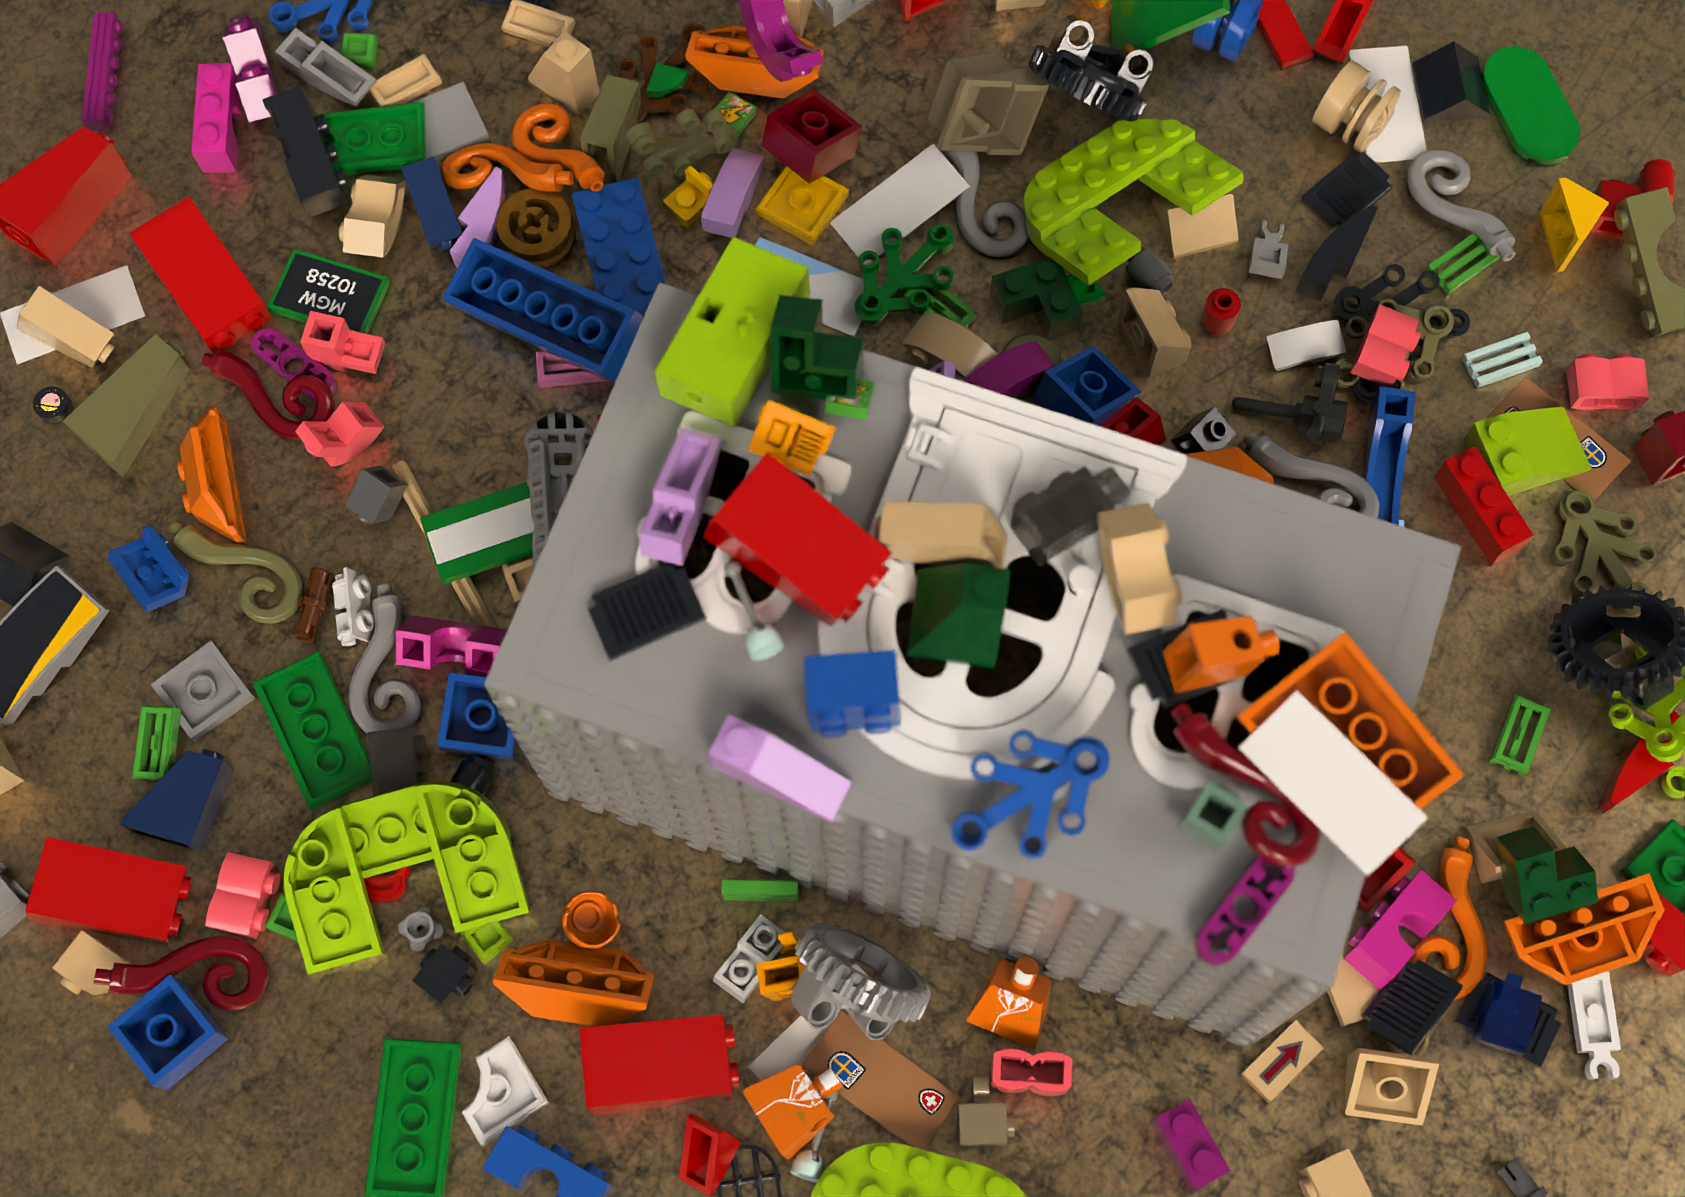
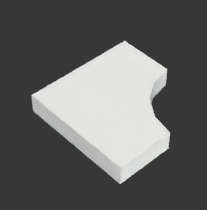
M510 1036L476 1057L481 1071L480 1087L473 1102L462 1111V1114L481 1146H485L499 1137L506 1126L513 1128L550 1103Z

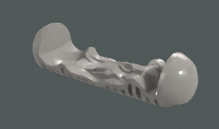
M552 412L539 417L531 424L524 437V445L528 452L527 485L530 488L531 515L534 522L532 540L533 571L593 435V430L587 422L579 416L567 412ZM572 456L571 465L554 464V457Z

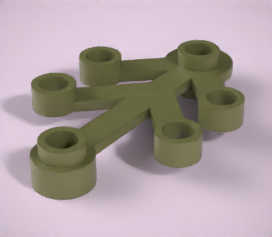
M693 109L684 110L676 117L679 127L686 134H655L649 123H639L630 128L626 133V139L632 150L637 151L640 155L650 153L655 147H670L659 154L651 155L644 161V167L649 176L662 174L667 168L666 162L670 161V166L676 176L685 175V170L689 166L693 167V161L709 153L725 154L734 148L738 140L736 130L726 123L719 109L711 110L704 115L703 122L708 130L706 134L700 133L698 128L700 120Z
M1383 299L1379 304L1389 305L1393 310L1419 320L1416 331L1421 333L1419 339L1424 337L1420 359L1413 364L1411 372L1413 377L1419 381L1429 379L1435 372L1433 361L1440 338L1448 335L1454 326L1452 312L1441 304H1431L1425 309L1419 310L1399 305L1392 299ZM1354 316L1346 323L1345 332L1350 338L1359 339L1364 336L1369 322L1361 316ZM1431 317H1437L1440 320L1441 326L1439 328H1434L1430 325L1429 319ZM1351 323H1360L1362 332H1353ZM1410 351L1407 352L1405 360L1407 361L1409 358ZM1343 358L1337 361L1335 365H1340V369H1346L1351 372L1354 360ZM1418 364L1427 365L1429 373L1427 375L1420 374L1417 369ZM1350 373L1349 380H1343L1339 377L1337 386L1349 388L1359 380L1360 376ZM1396 379L1395 382L1398 384L1399 389L1404 390V381Z
M1570 491L1566 493L1558 504L1559 514L1565 521L1560 543L1551 553L1553 562L1559 566H1568L1576 558L1577 551L1574 544L1579 528L1587 539L1579 574L1570 583L1571 591L1576 596L1584 597L1586 589H1582L1578 585V580L1585 581L1588 584L1589 591L1592 592L1595 589L1596 581L1594 575L1599 559L1614 583L1618 584L1619 589H1628L1632 583L1635 590L1641 591L1647 585L1633 582L1615 553L1631 557L1633 562L1639 567H1648L1657 558L1656 548L1649 543L1638 544L1603 533L1595 523L1598 522L1612 526L1613 531L1618 536L1628 537L1638 527L1636 517L1630 513L1619 514L1597 507L1593 498L1584 491ZM1575 505L1579 507L1581 514L1575 513L1570 506ZM1620 521L1628 522L1630 529H1624ZM1559 550H1565L1569 554V559L1562 558ZM1639 551L1647 552L1649 554L1650 559H1643L1640 556ZM1634 606L1633 609L1623 608L1631 614L1640 613V607Z

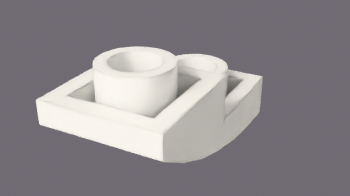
M1338 320L1311 324L1266 336L1276 371L1307 362L1315 364L1347 354Z
M760 914L739 940L734 952L714 975L713 982L741 1003H744L759 984L756 963L777 959L780 955V948H784L778 939V934L786 932Z

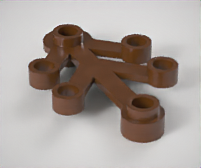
M690 23L684 26L680 33L682 44L663 64L679 68L686 60L685 54L692 32L699 30L705 32L706 29L697 23ZM649 35L643 36L638 42L640 55L643 57L645 83L640 87L641 107L636 123L642 121L646 114L669 112L672 116L677 117L679 113L688 109L687 99L684 95L676 93L664 99H650V97H647L646 90L656 65V56L659 48L656 38ZM646 45L653 46V48L649 50H646L643 47ZM631 58L621 59L617 63L618 76L634 81L638 74L636 62ZM626 67L632 68L630 72L622 71ZM695 71L689 75L686 84L681 89L677 88L676 90L690 89L695 94H703L709 89V80L699 71ZM697 80L704 81L701 85L694 84ZM675 103H682V104H683V105H682L681 107H679V108L673 107V104H675Z

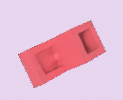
M310 311L300 341L305 353L310 358L328 368L344 373L346 368L376 374L386 344L383 337L349 330L345 318Z
M341 402L326 422L303 421L295 432L304 442V447L309 453L315 457H324L332 467L350 461L367 449L384 429V426L365 402Z

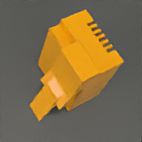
M768 400L767 404L763 405L758 417L760 421L748 451L762 457L768 452L784 466L811 476L819 455L826 454L836 427Z
M793 932L778 934V939L784 947L780 948L782 959L756 963L760 994L773 1001L783 1000L784 998L788 999L792 996V989L804 969V964L798 961L800 956L795 954V946L798 940Z

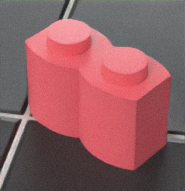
M1379 304L1367 326L1350 373L1388 388L1392 387L1396 379L1402 381L1410 365V361L1405 360L1407 352L1414 351L1421 336V333L1416 331L1419 320Z
M1583 354L1574 359L1566 369L1570 405L1573 409L1596 410L1607 408L1612 410H1633L1641 408L1649 399L1644 359L1633 358L1630 354H1619L1611 359L1601 358L1596 354Z
M227 852L218 876L217 888L208 908L205 926L213 930L256 939L259 932H263L266 929L265 925L270 916L269 910L266 909L270 895H274L277 892L281 876L277 872L278 866L270 861Z
M1004 1049L995 1052L991 1058L990 1087L999 1092L1013 1094L1029 1089L1042 1096H1058L1068 1092L1071 1088L1072 1058L1065 1054L1042 1052L1032 1056L1022 1050Z

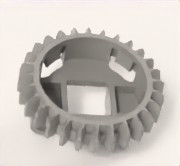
M816 923L808 926L795 946V954L800 956L798 961L804 964V969L792 989L791 1003L807 1023L815 1029H821L831 1024L837 1017L843 1004L849 1007L850 1018L862 1032L873 1041L881 1040L890 1034L897 1021L902 1020L907 1023L908 1020L915 1022L916 1019L920 1020L931 998L930 989L926 985L925 979L919 976L918 971L911 969L908 962L899 959V955L891 953L886 949L887 947L876 944L874 940L871 941L863 937L862 934H855L849 928L843 930L838 925L832 927L828 923ZM852 958L880 973L881 977L879 980H873L849 965Z

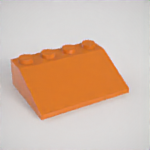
M1346 632L1237 716L1249 732L1253 734L1283 703L1298 691L1419 810L1465 776Z

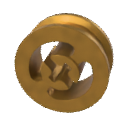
M532 188L519 191L503 203L497 215V232L505 252L545 269L558 264L567 257L574 246L576 229L570 209L564 199L555 192H543ZM548 215L555 217L559 221L555 231H553ZM518 226L520 227L524 241L528 242L529 244L523 243L514 237L516 228Z

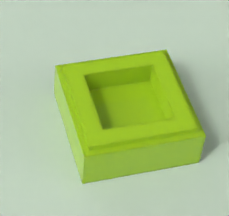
M500 921L460 933L484 965L515 941Z

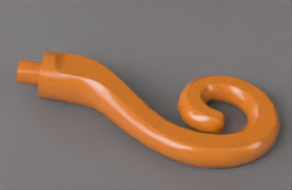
M553 103L539 104L525 110L512 126L511 138L515 150L534 163L560 164L564 171H572L574 173L575 179L582 188L591 189L593 192L600 191L604 186L605 174L600 165L591 156L578 150L541 147L532 143L529 139V133L532 128L534 138L542 144H549L562 139L571 127V120L567 111ZM544 120L556 121L550 128L536 125Z
M481 143L459 149L443 161L440 169L443 181L455 189H470L483 184L492 172V164L489 160L505 165L521 182L534 190L560 192L564 185H573L574 173L572 171H564L560 164L534 163L516 150L495 143ZM471 163L474 170L472 173H458L463 166Z
M1455 836L1452 848H1444L1439 869L1441 887L1457 900L1452 906L1451 911L1460 926L1467 948L1464 968L1453 979L1463 985L1462 990L1454 1000L1463 998L1474 990L1482 979L1487 963L1485 934L1468 893V878L1473 861V856L1467 853L1470 840ZM1431 935L1421 939L1414 946L1413 949L1416 952L1409 959L1413 964L1418 959L1426 963L1427 956L1430 953L1439 952L1443 956L1444 966L1452 970L1459 965L1460 953L1455 943L1447 937Z

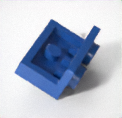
M151 525L143 527L141 539L109 551L108 560L146 613L185 596L189 580L188 570L182 561H177L172 555L166 538L162 534L158 535Z

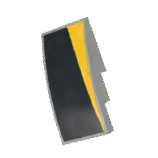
M55 566L0 621V722L3 725L13 724L32 696H42L61 667H71L110 611L61 566Z

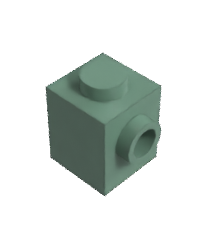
M1208 781L1198 793L1177 829L1216 853L1225 845L1249 805L1239 800L1238 794L1222 784L1215 785Z

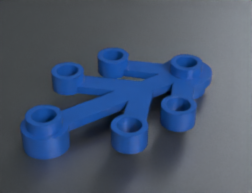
M310 0L296 7H293L288 2H278L270 8L269 18L275 29L287 33L295 29L299 20L330 8L324 22L317 27V33L321 41L331 45L339 39L337 26L350 0ZM358 0L356 8L348 13L347 20L352 30L361 32L368 28L369 20L367 14L374 0ZM357 18H363L360 22H354ZM326 31H333L330 35H323Z
M1028 729L1015 731L1010 738L1009 746L1011 752L1016 757L1028 758L1031 755L1061 763L1046 773L999 762L991 753L982 752L977 754L971 764V773L975 779L981 782H988L993 779L1022 787L980 813L966 811L959 814L955 818L951 829L952 839L955 844L964 850L980 848L985 843L990 828L1033 803L1028 828L1020 837L1019 848L1022 854L1028 858L1035 859L1041 857L1047 847L1045 831L1055 789L1072 780L1068 805L1060 811L1058 825L1061 831L1067 835H1077L1082 832L1086 824L1084 808L1090 783L1100 779L1106 773L1110 762L1109 752L1099 739L1091 736H1082L1074 739L1069 745L1036 738L1035 734ZM1020 736H1026L1032 741V747L1027 751H1020L1015 746V740ZM1083 751H1090L1095 755L1096 759L1092 765L1083 766L1077 759L1078 755ZM980 760H988L993 764V771L987 775L978 772L976 764ZM1068 813H1075L1080 817L1081 822L1077 827H1067L1063 822L1064 816ZM967 821L975 822L979 827V832L974 836H968L963 832L962 825ZM1035 836L1041 840L1042 846L1036 851H1031L1026 848L1025 840L1028 837Z

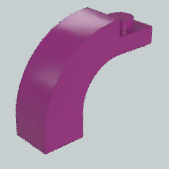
M738 0L751 43L761 62L775 79L784 82L810 74L813 67L823 64L821 51L801 43L793 32L786 15L783 0Z
M1036 341L1015 346L999 354L971 373L962 382L1013 398L1019 394L1036 390L1045 371L1055 365Z

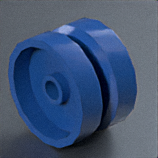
M1230 0L1229 14L1195 28L1192 46L1208 51L1215 46L1222 34L1218 46L1219 57L1235 63L1255 29L1264 0H1237L1236 4H1234L1235 0Z

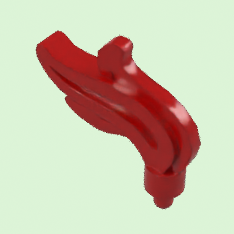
M407 866L396 869L389 875L378 874L364 878L369 900L390 902L400 899L405 893L407 887L406 879L412 869Z

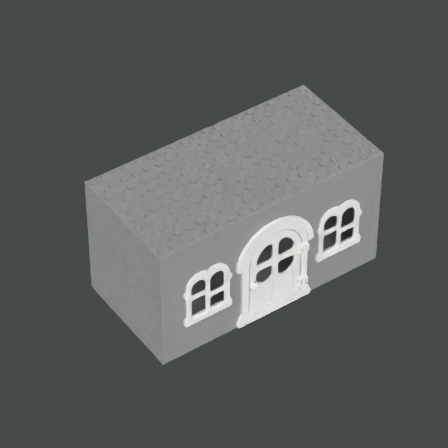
M659 283L484 684L493 699L492 702L498 707L499 713L506 721V725L510 727L513 732L512 735L517 739L519 747L523 749L525 757L529 759L531 767L536 771V775L542 781V785L548 789L547 794L562 801H568L569 797L582 801V807L598 814H602L603 810L617 814V820L631 826H637L638 822L652 827L651 832L664 838L671 839L673 834L687 839L686 844L700 851H707L708 847L721 851L720 856L730 862L741 864L743 860L757 864L755 869L766 875L776 877L778 872L792 877L791 880H796L802 888L811 890L813 885L826 889V895L835 900L848 902L849 898L862 902V908L871 913L883 915L884 911L898 915L897 920L907 926L919 928L920 924L934 928L933 933L943 939L955 941L956 937L970 941L969 947L979 952L991 954L992 950L1006 954L1005 959L1014 964L1021 957L1032 958L1038 963L1039 967L1043 968L1042 973L1046 976L1058 980H1064L1065 976L1078 980V986L1093 993H1100L1101 989L1116 994L1115 1000L1123 1004L1136 1007L1138 1002L1153 1007L1151 1012L1159 1017L1174 1020V1016L1189 1020L1188 1026L1195 1030L1211 1033V1030L1214 1029L1225 1033L1227 1041L1247 1047L1249 1042L1255 1044L1332 988L1366 873L1321 829L1320 840L1315 854L1309 861L1294 867L1295 876L1293 882L1238 954L1221 966L1206 964L1197 955L1195 938L1198 932L1259 856L1250 848L1243 836L1241 827L1243 816L1225 845L1216 853L1177 829L1178 825L1200 790L1208 781L1215 785L1222 784L1233 790L1240 797L1239 800L1249 805L1248 808L1251 804L1258 801L1268 800L1276 802L1278 805L1280 804L1264 791L1204 767L1192 758L1189 753L1172 752L1160 744L1156 739L1153 729L1154 717L1160 699L1151 701L1127 650L1132 646L1223 608L1229 619L1250 616L1254 619L1258 631L1273 629L1278 637L1279 652L1277 655L1265 658L1296 669L1346 632L1413 713L1462 546L864 350L861 380L875 382L874 395L867 420L825 413L826 400L771 393L770 365L734 428L660 396L654 371L699 295ZM768 400L836 427L826 454L819 455L811 476L791 468L788 469L874 539H876L875 523L878 517H882L884 502L986 504L1008 535L1004 569H1010V572L1065 590L1060 610L1057 616L1050 621H1040L1005 609L1001 632L1037 644L1042 650L1043 658L1037 669L1025 682L1005 694L992 698L977 696L967 688L965 679L970 665L947 662L941 675L926 678L913 672L905 662L897 643L895 619L896 613L903 603L914 602L917 576L914 571L916 562L888 557L884 564L890 570L874 589L866 585L857 598L863 604L847 623L840 618L832 627H829L789 597L775 589L769 598L763 602L753 604L760 623L770 624L779 632L784 648L776 655L759 661L751 659L746 647V634L752 625L743 603L732 598L726 590L724 566L732 557L718 547L706 571L696 579L690 580L707 618L706 620L610 661L588 609L595 606L591 595L667 563L666 561L641 556L639 533L654 502V486L680 429L685 428L722 437V445L715 472L744 481L763 458L748 451V447L760 421L758 417L764 404H767ZM707 496L702 512L714 516L724 505L725 501ZM1149 502L1157 519L1163 518L1167 527L1168 543L1164 544L1165 554L1171 577L1179 582L1182 592V604L1177 605L1176 624L1126 635L1115 610L1106 578L1099 538L1098 513ZM1091 599H1093L1091 608L1089 610L1088 607L1090 605ZM896 650L901 726L892 727V731L885 734H867L865 729L847 730V734L841 737L827 738L820 736V732L812 733L807 712L804 656ZM1245 676L1216 688L1219 691L1220 697L1211 724L1224 741L1231 721L1238 718V715L1253 704L1241 697ZM728 715L770 733L851 781V786L833 823L825 821L711 767L708 753ZM1019 729H1028L1035 734L1036 738L1069 745L1078 737L1091 736L1099 739L1106 746L1110 758L1109 767L1100 779L1090 783L1084 808L1086 824L1083 831L1079 834L1067 835L1061 831L1058 825L1059 813L1068 805L1070 795L1068 793L1052 802L1045 831L1047 847L1045 853L1039 858H1028L1022 854L1019 848L1020 837L1028 828L1033 803L990 828L985 843L978 849L964 850L953 841L951 829L955 818L959 814L966 811L980 813L1022 787L993 779L988 782H981L975 779L971 773V764L977 754L982 752L991 753L999 762L1018 766L1030 758H1018L1010 750V738ZM1020 736L1014 742L1016 748L1020 751H1027L1032 747V741L1026 736ZM1083 751L1078 755L1077 759L1081 765L1090 766L1095 762L1096 758L1092 752ZM983 759L976 764V768L979 773L987 775L993 771V764ZM1068 813L1063 818L1064 824L1070 828L1077 827L1081 822L1080 817L1075 813ZM1291 818L1288 826L1282 830L1276 829L1269 822L1263 821L1262 823L1266 834L1276 842L1289 844L1295 838V828ZM967 821L962 825V830L966 835L974 836L979 832V827L975 822ZM1035 836L1028 837L1024 842L1026 848L1031 851H1036L1042 846L1041 840ZM1262 864L1261 867L1266 871L1263 879L1255 887L1250 880L1247 881L1246 885L1254 887L1262 893L1273 880L1276 879L1282 882L1283 879L1278 875L1281 869L1280 866L1272 864L1268 867ZM1263 894L1266 900L1269 901L1271 897ZM1244 895L1234 899L1232 910L1235 916L1243 921L1253 920L1257 914V906L1254 900ZM1221 915L1219 921L1227 923L1223 915ZM1227 923L1217 936L1213 937L1207 934L1206 938L1211 942L1208 948L1209 952L1216 954L1219 951H1223L1227 954L1228 949L1223 945L1226 938L1234 930L1241 937L1243 931L1235 929Z

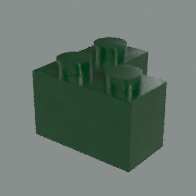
M1050 257L992 276L990 297L1002 324L1035 313L1045 337L1051 341L1080 330L1083 311L1063 267Z
M780 295L770 327L771 393L826 400L827 396L855 400L863 374L864 338L822 333L821 299Z
M1534 826L1497 836L1505 899L1524 924L1599 902L1595 870L1575 846L1554 852L1553 848Z

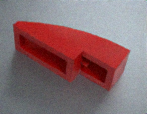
M1336 0L1313 47V52L1343 64L1375 0Z
M1675 710L1670 714L1671 725L1680 717ZM1639 737L1615 767L1605 787L1599 809L1604 814L1674 766L1672 762L1659 761L1650 755L1647 750L1646 740ZM1671 740L1662 741L1661 743H1669Z

